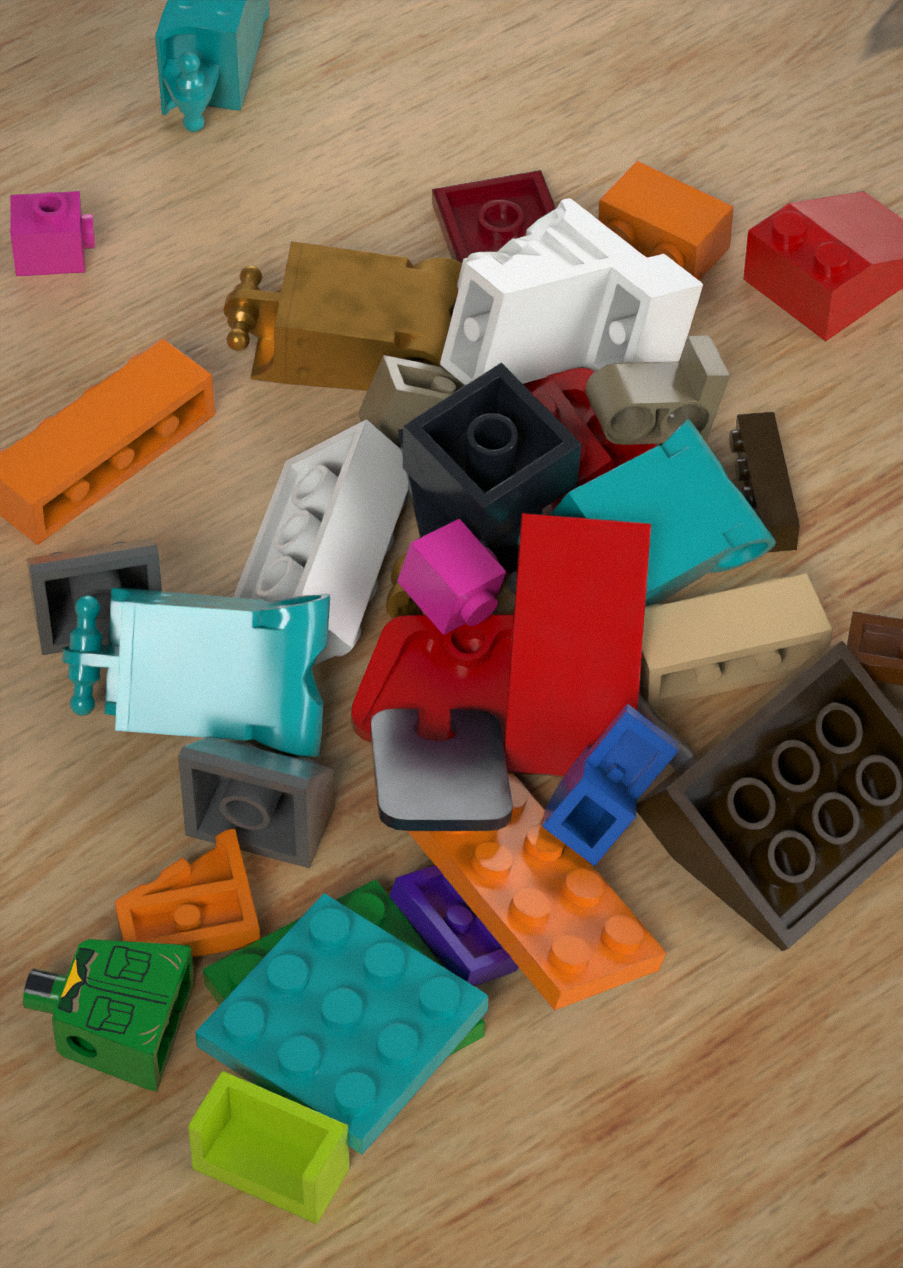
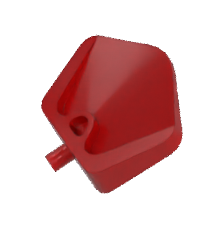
M514 614L490 615L475 626H469L466 623L445 635L440 632L427 615H404L388 621L381 631L352 703L351 725L354 732L361 739L371 743V720L375 714L388 709H418L419 725L416 734L421 738L431 741H445L456 736V734L450 731L449 710L476 709L491 713L498 719L504 747Z

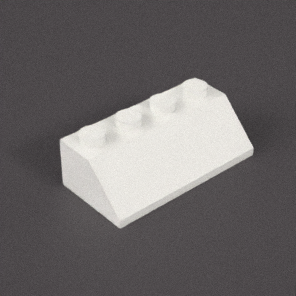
M367 419L286 460L233 596L234 598L272 602L303 595L330 594L327 647L317 656L314 665L334 656L341 657L347 654L358 642L361 636L360 624L368 602L372 599L378 588V581L376 579L384 556L389 552L394 543L393 531L400 511L410 498L406 471L402 468L403 457L401 449Z

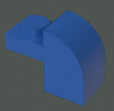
M626 704L592 747L589 745L585 747L562 778L546 806L542 827L595 866L635 819L637 800L677 754L679 743L630 705Z

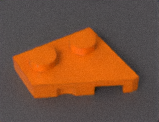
M235 828L225 830L215 836L216 847L189 864L184 858H181L162 870L159 877L153 882L140 884L115 900L121 940L190 946L193 958L244 948L261 939L260 927Z

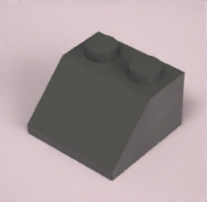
M151 538L26 558L42 655L63 652V647L70 645V632L77 627L75 604L80 597L90 595L98 600L100 612L96 619V628L102 633V645H108L111 588L162 591L158 549L156 543Z
M210 736L182 747L178 756L186 836L216 843L215 836L225 830L235 828L240 850L310 868L335 808L333 768L322 766L308 758H291L260 750L246 742H229Z

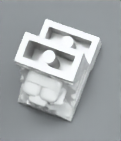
M571 198L561 200L555 210L532 224L527 229L526 236L511 239L498 252H476L463 259L457 282L459 290L440 365L461 383L467 385L501 362L523 384L574 368L584 367L596 372L606 365L615 363L679 361L703 284L665 254L646 258Z

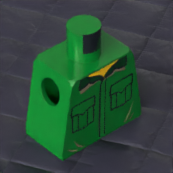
M87 939L78 945L67 975L33 968L30 971L24 988L23 1006L26 1009L53 1014L52 1026L56 1051L64 1058L144 1089L157 1092L195 985L191 947L178 944Z

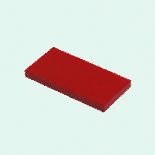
M522 513L504 736V753L508 773L564 777L587 745L592 747L626 704L638 711L651 524Z

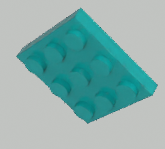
M323 893L196 1030V1043L198 1048L251 1083L347 1124L349 1147L363 1155L488 1011V995Z

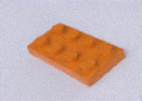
M513 772L508 773L513 806L511 822L506 827L494 831H407L498 943L507 951L512 960L554 1011L659 971L666 951L590 862L542 827L544 808Z

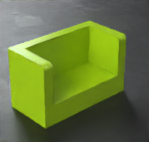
M223 1070L188 1126L192 1168L315 1224L319 1222L350 1169L347 1124Z

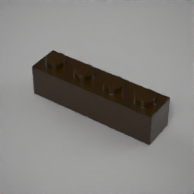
M775 413L738 414L736 429L730 430L729 442L731 452L738 454V458L735 461L737 480L744 482L741 493L776 542L774 547L768 552L797 550L800 524Z

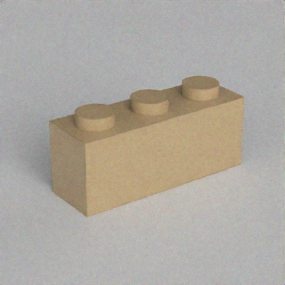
M804 573L785 578H770L754 585L726 591H711L699 597L667 604L646 606L639 686L641 696L652 708L785 679L805 661L830 648L832 627L808 574Z

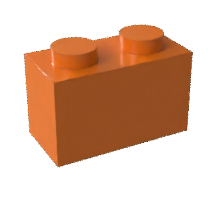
M636 161L599 199L598 220L646 258L665 254L700 281L730 248L734 206Z

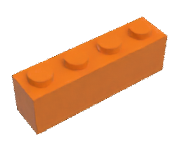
M163 338L143 353L134 355L125 366L101 383L89 387L80 398L56 415L44 419L35 430L11 447L0 451V516L36 545L42 543L214 417L215 405L212 374Z

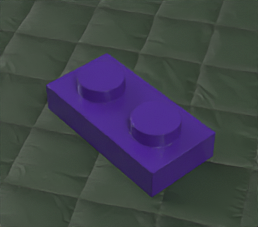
M436 865L395 878L389 897L450 972L476 986L518 970L519 967L512 960L511 956L498 943Z

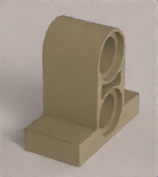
M710 335L687 336L679 361L615 363L606 365L590 376L586 383L585 393L607 440L614 444L664 443L688 418L705 442H707L730 374Z

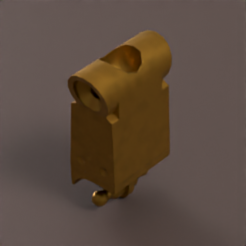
M291 241L281 289L274 292L261 291L258 288L263 278L261 270L254 265L242 268L239 275L241 283L236 285L234 290L226 296L223 309L227 317V323L231 328L226 338L227 344L232 350L241 351L249 345L250 337L248 333L258 337L251 379L290 385L368 391L383 355L442 367L440 361L459 290L457 282L462 263L451 258L437 257L412 265L408 257Z

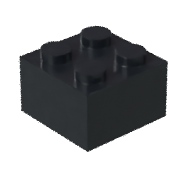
M502 362L403 426L402 468L452 521L460 519L484 547L521 524L522 513L536 514L577 487L581 443Z

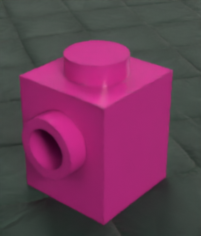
M80 191L10 195V235L16 276L85 273V249H95V230L93 214H82Z
M458 519L410 543L397 582L440 632L445 635L466 623L469 626H475L492 614L498 604L496 598L506 571L500 565L496 555L489 548L484 547L465 524Z

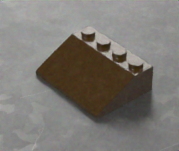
M840 641L805 661L637 802L636 812L678 864L781 951L787 950L903 847V719L846 644Z

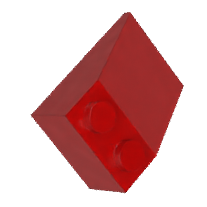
M865 191L788 203L748 230L743 280L826 342L903 289V219Z

